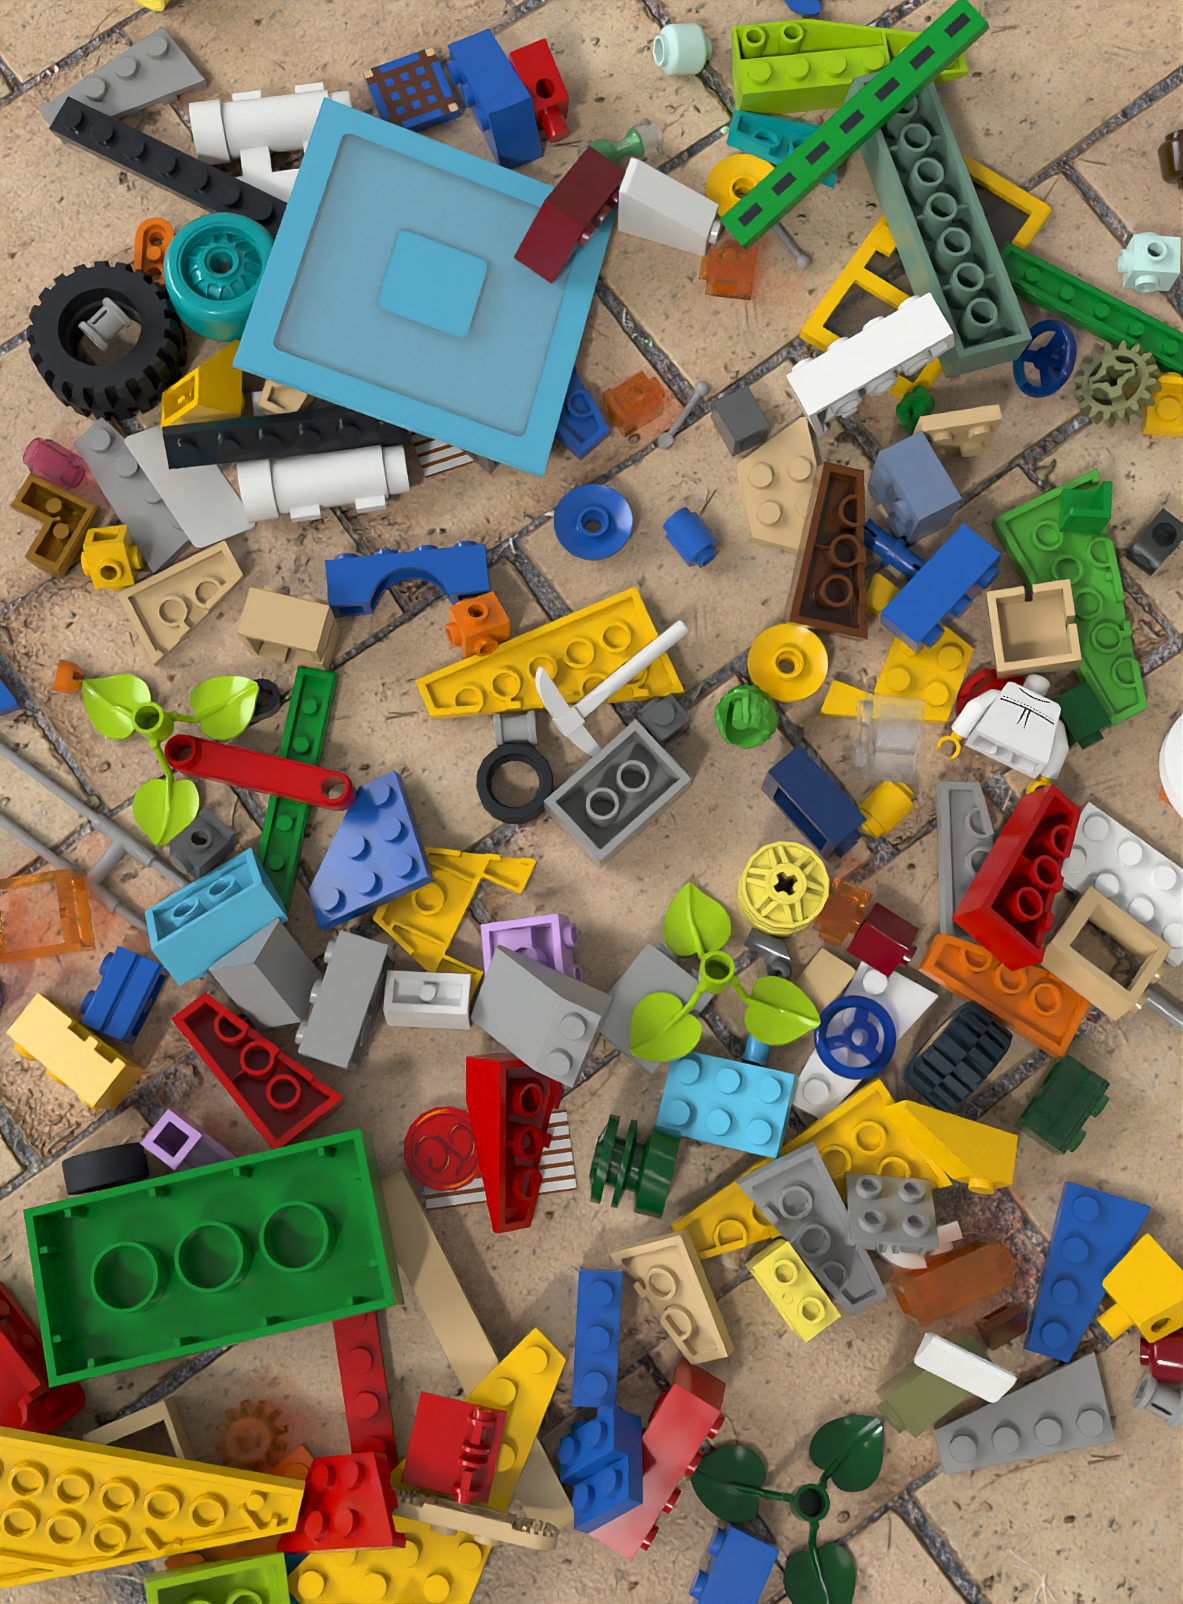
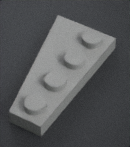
M1088 1351L1078 1356L1076 1360L1062 1367H1056L1023 1386H1017L1007 1391L995 1403L981 1404L933 1428L942 1472L945 1475L1115 1441L1095 1352Z

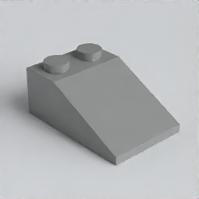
M498 945L470 1019L530 1068L572 1088L586 1067L614 997L502 945Z

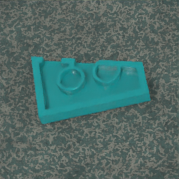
M734 109L727 145L779 165L820 126ZM839 166L821 184L834 189Z

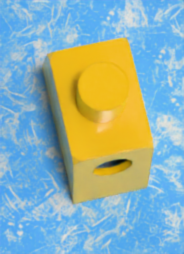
M1147 1233L1102 1282L1103 1288L1115 1304L1096 1320L1112 1340L1118 1338L1133 1325L1149 1343L1160 1340L1183 1327V1270Z

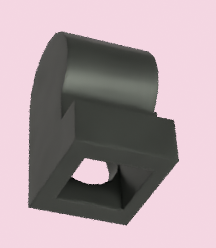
M1162 508L1125 558L1151 577L1168 555L1170 556L1183 540V523Z

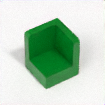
M1103 481L1097 491L1064 488L1060 494L1059 532L1099 535L1111 519L1112 481Z

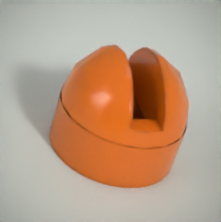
M60 659L53 691L61 693H74L82 687V683L75 679L85 678L83 670L73 662Z

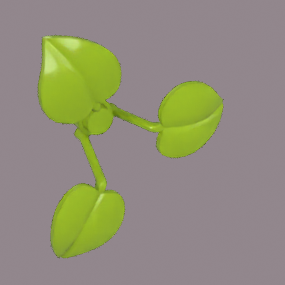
M117 674L103 678L82 680L84 705L94 727L103 736L113 740L128 739L134 734L135 730L138 731L149 741V746L154 750L165 773L166 781L162 779L147 781L136 792L133 800L135 820L155 846L163 847L169 845V841L198 817L201 807L199 791L192 781L187 779L174 781L173 772L161 749L160 742L167 740L174 730V722L176 721L190 724L200 722L203 733L214 740L225 741L239 736L248 728L252 721L260 692L257 682L241 676H219L208 679L195 687L190 694L189 705L196 715L189 716L178 714L174 710L168 713L164 711L158 704L152 702V695L148 685L134 675Z
M688 882L680 889L668 907L664 919L663 937L667 947L678 957L687 958L698 953L699 959L702 960L698 973L699 984L684 1007L678 997L671 993L655 992L645 996L636 1005L631 1017L629 1051L638 1058L652 1062H667L684 1057L696 1047L702 1034L700 1021L689 1014V1012L695 1007L705 991L711 994H720L730 986L735 989L744 1003L750 1005L744 1014L746 1029L754 1039L765 1045L781 1046L789 1044L818 1028L821 1019L814 1004L807 995L792 982L776 976L761 977L754 983L752 997L747 995L740 984V978L733 976L735 971L733 959L727 953L719 951L727 944L731 935L732 925L729 915L717 901L704 894L693 883Z

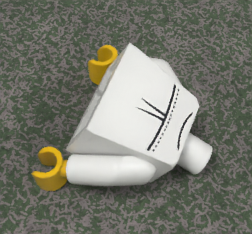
M1030 674L1027 676L1023 687L1014 682H1008L1002 691L990 689L970 700L952 724L953 732L950 735L943 736L938 741L936 749L938 751L945 740L954 741L957 748L956 752L950 757V759H954L962 750L961 740L963 737L968 738L965 742L966 746L1034 778L1027 786V794L1034 792L1038 786H1048L1051 784L1052 779L1058 778L1069 751L1065 725L1059 719L1061 707L1058 703L1045 698L1050 687L1049 681L1040 675Z

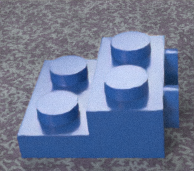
M603 1405L597 1409V1417L595 1419L573 1423L571 1425V1433L560 1439L558 1451L560 1482L574 1486L572 1497L574 1530L589 1534L643 1504L642 1421L640 1416L623 1411V1408L620 1406Z

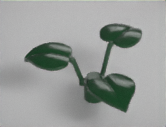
M851 1415L834 1419L820 1427L810 1442L809 1457L813 1464L824 1470V1472L820 1476L818 1484L799 1485L791 1494L761 1488L766 1478L764 1464L758 1455L747 1447L740 1445L725 1446L713 1451L700 1461L695 1472L690 1477V1481L702 1504L718 1518L731 1523L750 1521L757 1515L759 1497L788 1502L792 1514L797 1519L809 1523L808 1548L810 1552L800 1551L793 1554L786 1563L783 1572L784 1590L792 1604H852L855 1591V1569L848 1552L837 1543H827L817 1549V1530L820 1527L818 1521L827 1515L830 1508V1499L825 1491L829 1478H831L833 1484L838 1489L844 1492L863 1491L876 1481L883 1461V1422L880 1419L864 1415Z

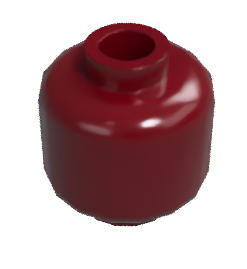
M1183 1327L1153 1343H1149L1145 1338H1140V1365H1148L1150 1375L1157 1379L1158 1382L1183 1384Z

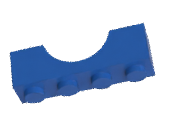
M462 541L454 544V547L440 549L434 545H422L416 547L414 551L401 553L394 549H383L375 552V555L362 557L354 553H344L337 555L333 560H325L328 603L334 618L374 614L381 596L390 587L407 580H422L437 586L445 593L452 605H455L462 599L475 598L491 592L485 544L477 545L474 541Z

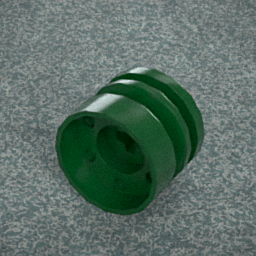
M610 1114L608 1123L598 1136L590 1169V1202L600 1204L604 1185L614 1187L611 1207L617 1208L626 1190L634 1192V1213L661 1219L671 1184L681 1131L653 1125L646 1142L637 1140V1120L631 1119L627 1137L625 1138L616 1135L621 1116Z

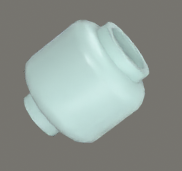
M697 23L665 25L660 35L655 37L653 43L655 63L658 67L661 66L662 70L669 76L698 74L704 68L706 60L710 59L712 52L710 38L705 36L703 29Z

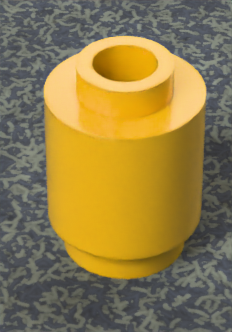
M885 779L858 806L859 811L867 819L862 828L875 839H878L882 834L888 835L915 808L911 801L915 796L914 793L899 779H896L894 782Z

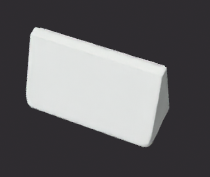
M931 1332L925 1333L914 1358V1363L917 1366L991 1403L999 1401L1015 1384L1017 1379L1015 1374Z

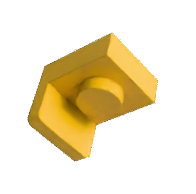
M1174 372L1162 373V376L1156 379L1162 387L1161 392L1151 393L1156 404L1154 406H1143L1142 434L1181 438L1183 435V377Z

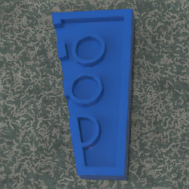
M1064 1182L1023 1349L1069 1363L1106 1293L1102 1286L1103 1279L1127 1254L1151 1208L1150 1206L1075 1183Z

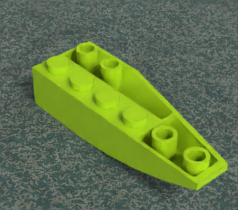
M807 18L732 26V85L736 110L773 116L840 108L843 106L854 77L880 72L913 42L921 32ZM965 52L933 80L935 85L967 76L968 68Z

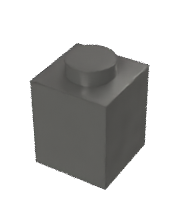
M749 386L738 391L734 388L729 389L716 398L712 406L711 419L732 457L767 441L770 425Z

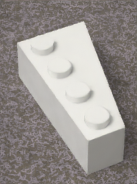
M930 292L922 297L915 295L900 304L898 311L886 318L879 316L870 320L864 325L862 332L850 339L842 337L834 341L827 348L826 353L815 359L810 357L798 362L792 368V372L786 375L794 396L817 438L829 430L826 423L834 417L842 415L846 419L859 410L857 406L862 402V398L868 394L870 396L882 395L897 382L898 374L904 372L906 376L912 375L955 346L953 331Z

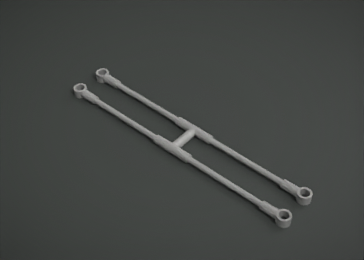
M0 741V754L90 820L92 822L91 825L113 841V843L90 872L86 874L68 861V859H61L1 813L0 826L55 866L56 872L69 880V882H72L73 885L97 901L101 906L111 913L116 912L149 937L147 922L125 907L121 899L102 886L101 883L127 852L146 865V867H153L181 889L191 883L159 860L158 854L142 844L130 833L107 818V816H104V814H97ZM210 971L202 976L227 995L229 1002L239 1008ZM276 1027L264 1028L260 1030L271 1031L274 1030Z

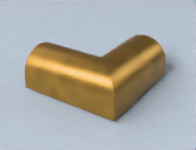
M29 473L10 505L12 509L44 524L26 553L25 558L37 568L59 579H63L83 545L88 529L93 528L101 514L99 506L32 473Z

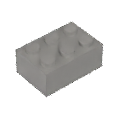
M635 719L544 800L545 811L588 858L601 869L690 789L692 778Z
M340 930L337 939H330L324 955V962L328 963V967L323 980L317 978L310 995L309 1002L314 1004L309 1020H302L296 1034L295 1043L300 1044L298 1053L308 1058L358 1073L385 994L387 970H393L398 956L389 945Z

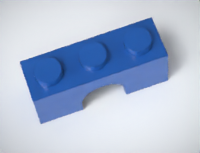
M579 1269L572 1406L599 1408L603 1405H616L622 1292L621 1270Z

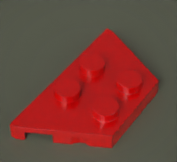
M377 1452L315 1457L305 1478V1488L296 1529L292 1532L282 1533L276 1552L283 1551L287 1555L405 1549V1534L396 1532L391 1512L398 1508L395 1490L390 1484L391 1472L387 1455Z

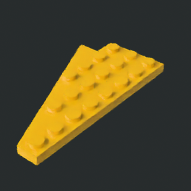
M538 1325L463 1400L508 1412L488 1503L473 1500L472 1504L507 1511L568 1359ZM406 1458L391 1472V1487L396 1486L400 1489L404 1487L405 1493L412 1489L413 1492L419 1491L421 1494H425L427 1498L430 1494L451 1499L455 1498L454 1495L402 1483L401 1478ZM392 1515L396 1532L405 1534V1549L309 1554L287 1576L288 1589L300 1604H470L492 1546L476 1542L474 1534L457 1531V1534L453 1536L433 1532L430 1529L431 1524Z

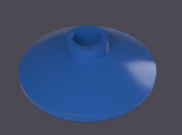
M585 484L572 489L563 496L554 513V531L559 543L571 555L584 560L597 561L615 555L626 545L632 532L633 517L629 504L619 492L601 484ZM590 522H596L601 528L597 532H589L586 526Z

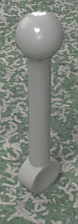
M776 223L771 228L796 259V267L801 270L807 269L810 265L809 257L800 253L779 224Z
M701 381L696 384L694 395L668 432L659 435L658 445L661 449L668 450L672 447L673 436L700 398L709 393L710 387L707 382Z

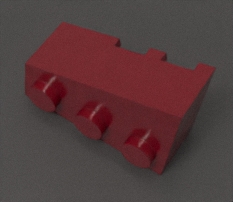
M589 145L544 200L513 258L553 284L578 247L582 246L584 248L595 230L599 229L610 210H613L619 202L620 185L626 171Z

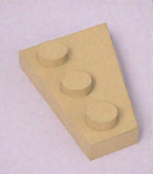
M224 540L117 593L150 659L157 666L245 577L227 542Z
M688 1229L616 1247L609 1253L618 1266L623 1264L636 1281L632 1286L641 1298L647 1296L661 1315V1325L691 1365L729 1357L735 1350Z

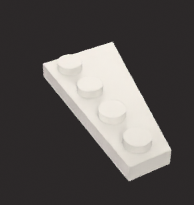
M861 961L856 969V974L850 980L798 1076L792 1105L815 1119H819L839 1105L939 995L895 971L888 978Z

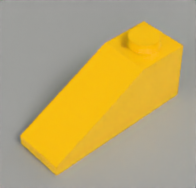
M909 1100L885 1107L884 1115L952 1179L969 1184L968 1189L970 1191L980 1194H994L995 1189L1012 1186L1019 1135Z

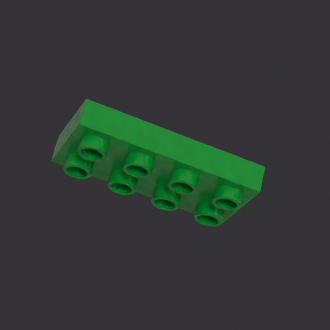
M361 1128L23 1209L49 1387L85 1381L405 1304L372 1134L370 1131Z

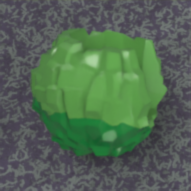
M757 685L735 686L729 690L726 696L721 697L720 703L715 706V724L718 725L719 732L728 745L734 744L742 749L762 746L766 740L771 739V735L776 732V727L779 725V714L771 701L770 695L767 692H763Z

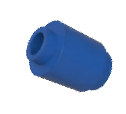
M684 507L671 515L663 524V529L667 532L666 539L689 567L697 564L702 568L718 555L716 548L720 541L697 512L691 513L687 507Z

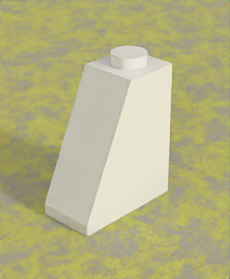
M631 157L619 190V231L705 257L709 243L716 245L722 222L717 220L719 206L717 203L646 163Z

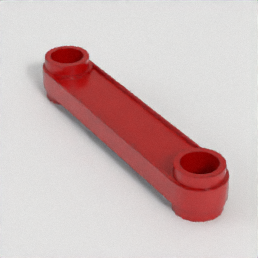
M185 734L173 736L165 745L164 753L169 765L182 774L332 811L347 810L356 800L357 790L355 784L346 774ZM192 747L190 756L186 760L178 761L180 753L184 749ZM345 784V790L340 797L329 799V792L335 785Z

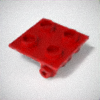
M421 1391L401 1482L454 1495V1500L462 1504L470 1505L473 1500L488 1503L508 1412Z

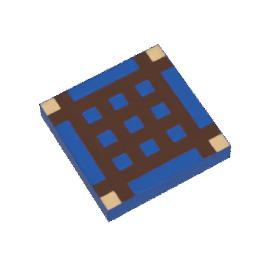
M433 47L362 71L365 83L382 120L417 133L460 117L459 108Z

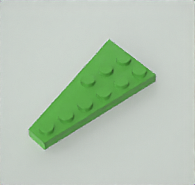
M1098 468L994 518L991 526L1030 593L1032 592L1033 584L1070 579L1075 610L1074 624H1077L1082 658L1080 668H1075L1074 670L1082 683L1088 682L1112 722L1108 726V729L1148 708L1139 662L1135 660L1132 647V629L1130 621H1127L1123 602L1125 596L1113 540H1110L1107 525L1099 535L1059 532L1061 492L1064 488L1097 491L1100 478Z

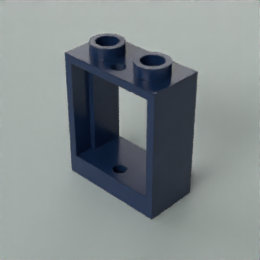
M800 745L767 772L761 790L825 860H828L834 853L839 858L843 857L864 835L860 828L867 820L865 816Z

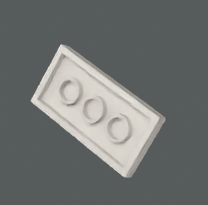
M1090 802L1087 803L1080 815L1070 857L1064 859L1061 876L1064 877L1062 886L1077 897L1089 886H1092L1169 944L1172 948L1164 960L1174 967L1179 966L1183 961V869Z

